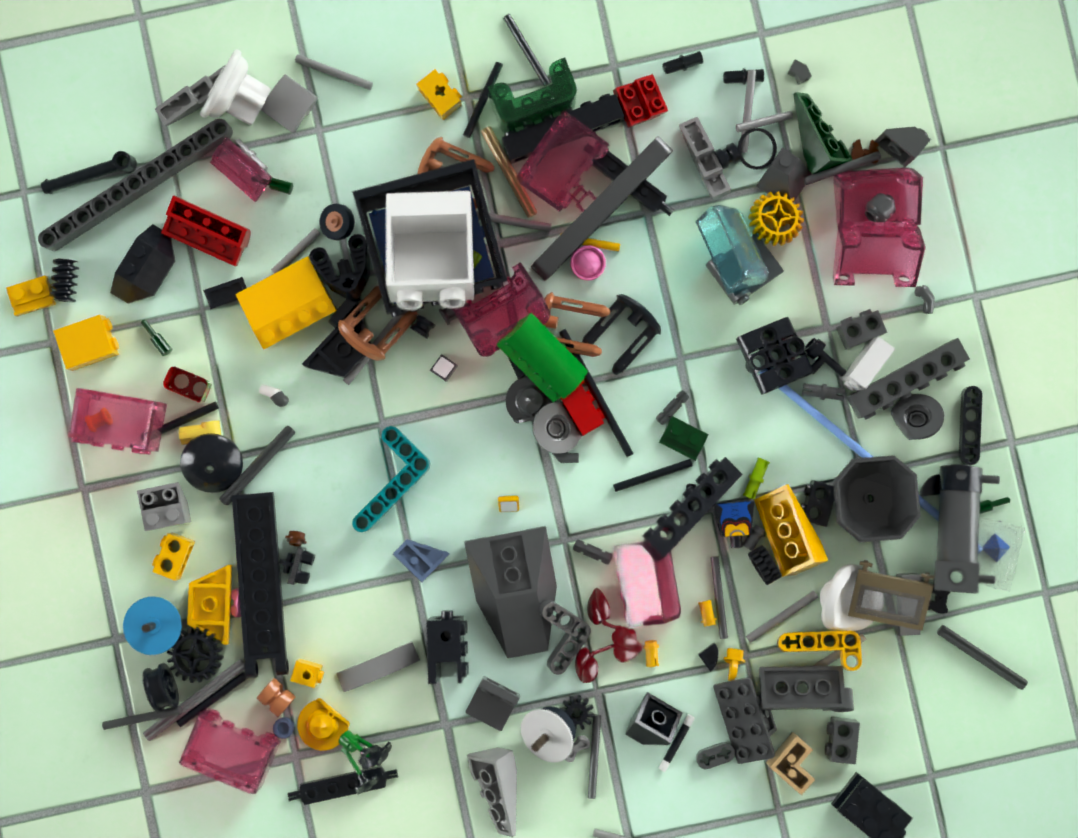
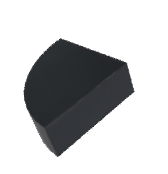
M939 474L933 475L925 481L921 487L920 496L940 495Z
M714 642L698 653L710 672L715 668L718 661V648Z

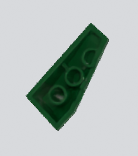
M794 93L803 155L807 162L808 170L812 174H816L852 161L842 140L837 141L831 133L834 130L832 126L827 125L821 119L822 112L809 94Z

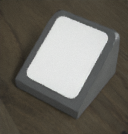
M441 354L430 371L447 382L458 365Z

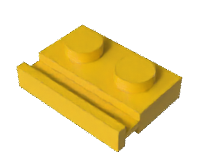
M44 275L6 287L11 306L14 309V316H21L56 305V302L52 300L53 297L49 295L52 289L48 276Z

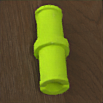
M757 458L752 474L748 476L750 479L742 494L743 496L755 500L760 484L764 482L763 477L770 464L769 461Z

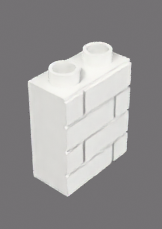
M470 191L386 194V286L390 302H397L399 308L405 310L418 309L422 307L423 301H440L442 307L460 308L465 305V300H474L473 227Z

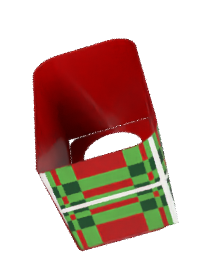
M175 366L169 368L163 381V386L166 389L196 402H205L213 384L202 377ZM180 374L186 375L189 379L187 387L182 389L175 385V378ZM198 382H203L207 386L203 396H197L193 391L194 385Z

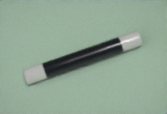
M690 714L686 716L658 769L666 772L695 717Z

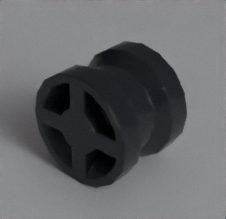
M418 314L416 323L410 329L428 339L429 331L434 329L436 325Z

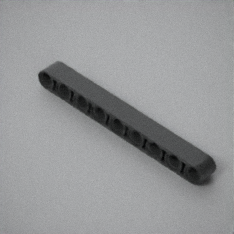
M659 136L656 137L531 265V268L544 281L548 280L673 152V149Z

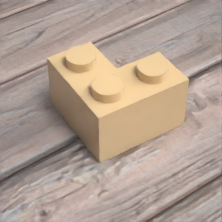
M792 732L776 750V756L769 759L766 763L801 796L815 781L800 766L813 749Z

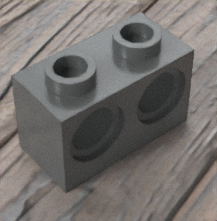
M871 309L859 313L860 317L853 320L851 316L840 321L841 325L836 327L845 350L888 333L878 310L872 312ZM867 319L874 322L873 329H869L866 326ZM848 327L855 329L856 334L854 337L848 335Z
M831 717V722L827 723L829 741L825 744L824 752L831 762L856 764L860 722L856 719ZM846 725V732L841 735L838 734V728ZM839 746H844V753L836 755V749Z

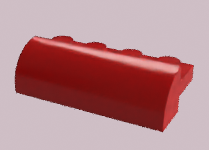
M173 195L166 212L168 216L161 233L228 264L238 266L244 248L248 246L250 240V229Z

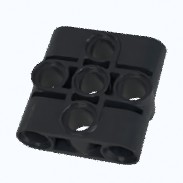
M789 317L782 318L736 338L746 361L745 367L752 374L761 395L814 373L804 351L805 344L797 336ZM763 333L769 335L770 341H766L763 338ZM790 344L796 347V352L791 351ZM771 352L777 353L778 360L772 357ZM753 359H757L760 362V367L754 365ZM780 370L786 372L787 378H783L780 375Z

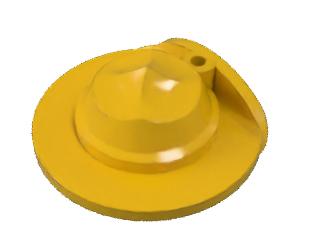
M321 698L308 703L300 712L297 721L298 733L302 741L307 746L321 751L337 747L340 736L348 731L350 722Z

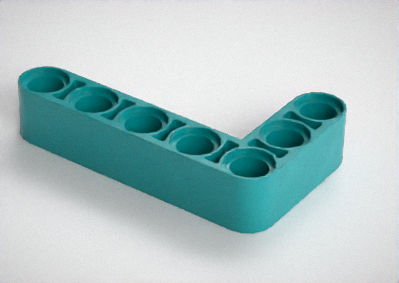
M386 427L382 431V440L407 465L354 517L352 525L358 532L370 530L430 469V460L396 427ZM390 430H394L397 433V438L390 442L387 439V433ZM405 444L410 445L412 449L408 456H404L401 453V448ZM418 459L425 460V469L418 470L415 463ZM404 473L410 474L412 478L408 485H404L401 482V476ZM389 488H394L397 491V496L393 500L387 497L386 493ZM376 502L382 505V511L379 514L374 513L372 510V506ZM360 517H364L368 521V525L364 529L358 525Z

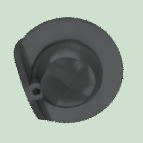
M527 376L516 380L506 394V408L515 423L534 420L537 412L542 407L554 403Z
M912 394L904 400L900 399L891 410V415L896 425L908 440L929 438L941 429L944 422V411L940 403L936 399L924 394Z

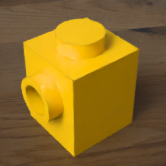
M299 658L295 663L290 681L315 688L323 680L325 673L322 671L323 665Z

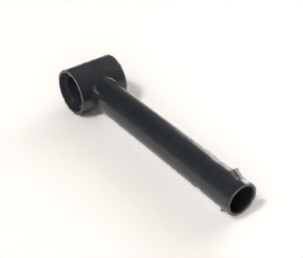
M118 151L114 154L112 160L51 180L45 179L41 183V188L45 194H52V192L119 170L131 173L136 169L137 161L127 152ZM128 158V163L122 167V160Z

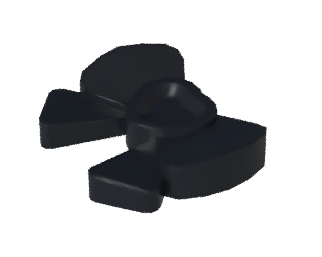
M933 587L932 593L936 594L934 597L935 601H930L928 610L932 609L940 614L947 613L946 603L950 592L934 591Z

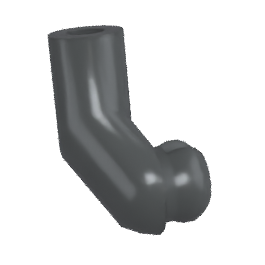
M917 286L914 293L917 297H922L924 300L923 313L933 314L935 300L933 293L928 286Z
M552 453L560 463H579V453Z

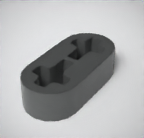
M721 742L698 751L696 762L702 769H710L730 762L734 758L735 751L729 743ZM723 747L730 750L727 757L716 755L722 752ZM703 754H706L708 757L714 755L713 758L708 759L709 763L700 762L703 759Z

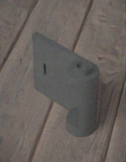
M757 233L751 235L724 255L722 253L716 255L706 264L710 273L734 305L744 304L750 299L748 296L784 272L763 241L758 240Z

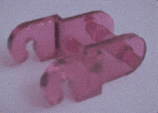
M577 184L578 188L573 194L569 193L568 196L570 197L569 200L577 203L576 207L583 213L585 209L582 208L580 202L586 196H590L593 200L597 197L590 190L587 192L583 185ZM582 191L584 195L577 200L575 197Z

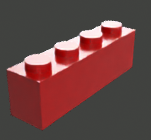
M584 381L566 398H560L582 436L603 425V419H605L600 408L596 409L592 402L595 400L591 392L584 390L582 386Z

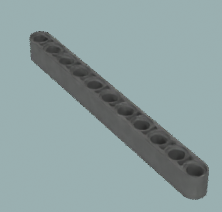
M215 119L43 230L38 236L39 244L51 251L61 249L228 141L233 135L231 126L223 119ZM221 126H226L224 133H217ZM204 137H209L208 143L201 145V140ZM187 148H191V154L184 156V151ZM170 159H174V164L171 167H167V162ZM153 170H157V175L154 178H150V173ZM136 181H140V186L137 189H133V184ZM122 192V198L116 201L117 193ZM105 203V209L99 212V205ZM88 214V220L82 223V216ZM71 225L70 232L65 234V227ZM51 236H53V237H54L53 243L50 244V245H48V243H47L48 238L51 237Z

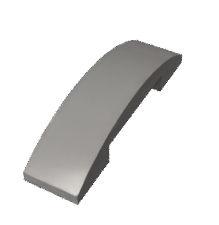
M411 641L375 658L337 672L336 675L343 692H347L420 661Z

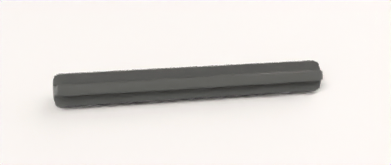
M286 426L220 497V501L226 506L232 502V496L239 495L290 440L295 431L290 426Z
M940 626L937 631L939 636L1017 688L1023 690L1028 683L1026 679L948 627Z

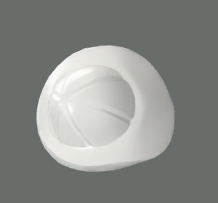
M850 564L842 566L820 591L821 618L828 630L858 631L874 622L848 616L858 569L862 570V567L859 565ZM865 589L861 607L882 611L884 605L883 592Z

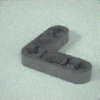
M545 600L539 607L540 614L547 621L566 632L547 660L548 668L554 674L559 675L564 673L588 639L591 628L585 621L556 602ZM552 608L557 613L556 616L547 612L546 609ZM568 615L570 617L569 622L566 625H561V618ZM579 627L584 629L582 633L577 631ZM569 642H572L573 649L569 652H565V645ZM555 662H558V663L560 662L561 664H560V666L558 667V666H555L554 663H555Z

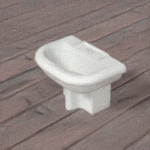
M234 50L226 66L219 73L200 112L203 118L207 116L217 118L227 112L251 126L262 109L271 88L247 74L248 63L241 56L242 52L240 50Z

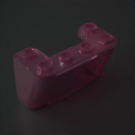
M846 220L839 223L833 268L834 285L855 286L853 274H888L893 276L895 287H916L926 248L920 228L913 222H853ZM840 276H846L848 279H840ZM899 278H908L910 281H902Z

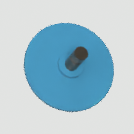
M154 596L142 598L132 604L126 612L123 621V631L127 642L133 649L146 655L161 654L172 648L179 639L182 628L181 617L175 606L166 599Z

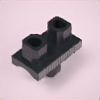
M297 547L294 561H292L294 554L289 552L286 559H280L279 561L280 564L284 565L283 573L289 574L290 567H292L288 584H307L309 581L310 573L301 571L302 563L312 566L316 555L306 551L307 548Z

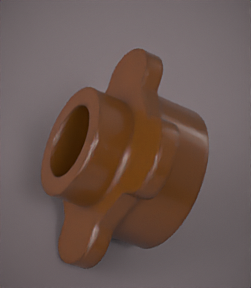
M289 531V535L285 536L286 541L291 546L300 547L301 544L307 543L305 541V533L300 531Z

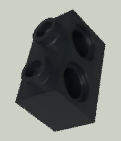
M811 480L810 484H806L804 490L806 498L805 502L801 503V507L810 523L827 527L835 501L834 487ZM819 487L824 491V496L821 499L815 496V491ZM816 507L818 509V516L813 519L810 517L809 512L811 508Z

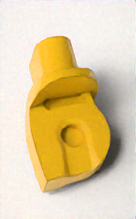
M727 649V657H724L723 660L730 664L728 681L735 680L738 665L745 663L743 650Z

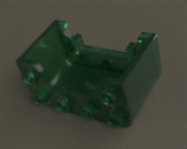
M565 57L554 61L549 67V75L553 84L515 99L510 87L506 83L501 82L488 86L489 101L500 129L504 133L511 130L520 131L529 123L538 124L545 117L551 115L556 117L561 115V112L566 109H574L577 86Z

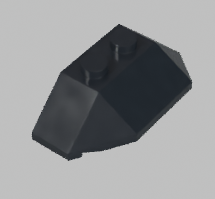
M154 224L135 239L117 268L110 293L128 304L154 296L175 263L172 238L162 234V229Z

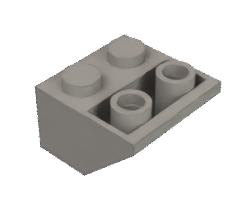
M179 482L137 490L145 531L191 522L188 502Z

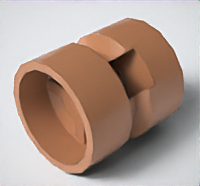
M274 678L256 699L264 706L269 705V710L279 717L296 696L288 689L283 690V685Z

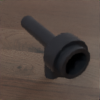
M813 338L806 344L804 348L806 355L811 359L818 357L811 365L814 371L813 375L824 363L841 377L846 374L847 371L823 351L826 346L823 341Z

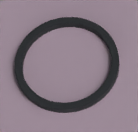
M754 128L746 131L741 136L737 149L741 156V162L746 167L757 170L763 169L773 162L777 152V145L770 132L762 128ZM754 131L765 133L771 139L773 145V153L770 160L762 166L748 164L741 152L744 138Z

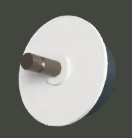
M553 706L535 709L527 713L521 723L523 741L528 749L538 758L555 763L565 760L570 755L576 730L572 719L563 710Z

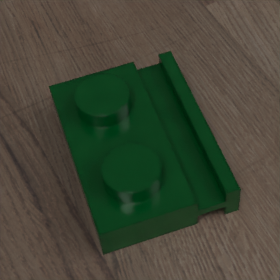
M672 416L659 443L696 461L709 434Z

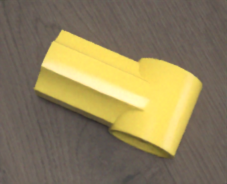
M220 421L202 422L201 425L180 427L179 439L181 444L187 445L193 438L203 434L221 435Z

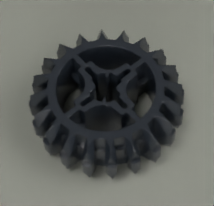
M189 627L187 632L182 630L179 639L172 647L173 650L167 651L168 655H172L171 658L167 659V662L174 663L170 670H178L175 673L176 677L183 674L182 681H186L189 677L190 683H194L196 679L200 683L204 678L206 680L210 679V673L215 675L217 673L216 668L221 667L222 664L217 660L224 658L223 655L218 654V652L223 651V647L217 648V644L221 641L220 639L213 640L216 635L215 633L209 636L206 635L209 629H204L202 633L199 627H196L195 632L192 627ZM194 638L190 649L181 650L186 640ZM201 641L208 646L210 652L203 649ZM197 651L200 657L194 659L195 656L189 653ZM181 658H184L188 661V668L184 665ZM201 660H210L204 670L197 671Z

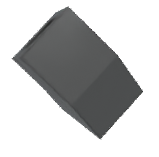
M796 59L787 73L796 79L798 85L810 80L812 77L807 65Z

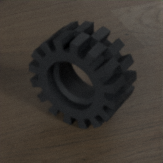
M763 545L748 553L753 566L766 585L782 577L776 563Z

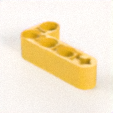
M854 631L784 633L777 640L778 648L783 652L840 651L841 666L847 671L857 670L862 665L860 636ZM828 635L834 639L832 647H827L824 644L825 636ZM847 635L854 637L855 643L853 646L846 645L844 640ZM796 636H799V649L796 648L797 644H791L789 648L782 644L786 637H788L789 641L797 640ZM805 636L813 639L811 648L803 645L802 641ZM848 656H853L856 659V665L853 668L846 664Z

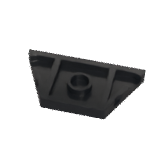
M360 311L354 316V318H356L360 314ZM363 319L354 327V331L357 334L366 328ZM337 326L302 365L309 369L346 378L366 356L354 349L345 340Z

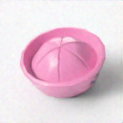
M584 245L572 254L570 267L578 278L594 280L603 273L606 267V259L598 248L592 245Z

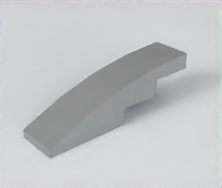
M223 67L209 77L205 75L192 86H185L156 107L155 111L164 125L169 126L202 108Z
M695 117L679 124L686 145L712 201L730 194L731 188L723 174V168L714 153V147L699 118Z

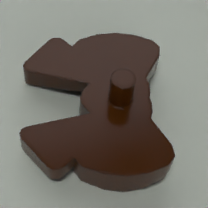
M858 139L852 144L853 149L850 156L852 160L877 152L879 151L877 148L879 144L871 140L869 149H862L861 141ZM879 160L873 161L871 163L877 164Z

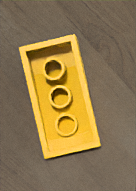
M789 484L754 500L782 577L797 575L828 561L821 540Z

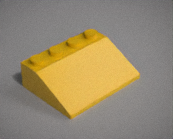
M308 256L236 294L263 350L337 311L333 300Z

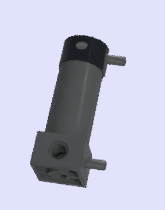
M962 464L940 466L938 540L934 591L977 594L979 583H996L995 576L979 575L978 543L982 483L999 484L1000 477L983 475V469L980 467ZM959 572L962 575V581L959 583L953 582L950 577L951 573Z

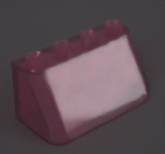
M642 541L614 546V558L618 569L617 577L621 586L620 595L624 604V619L627 622V628L665 624L680 617L681 606L671 551L665 558L657 562L640 545Z

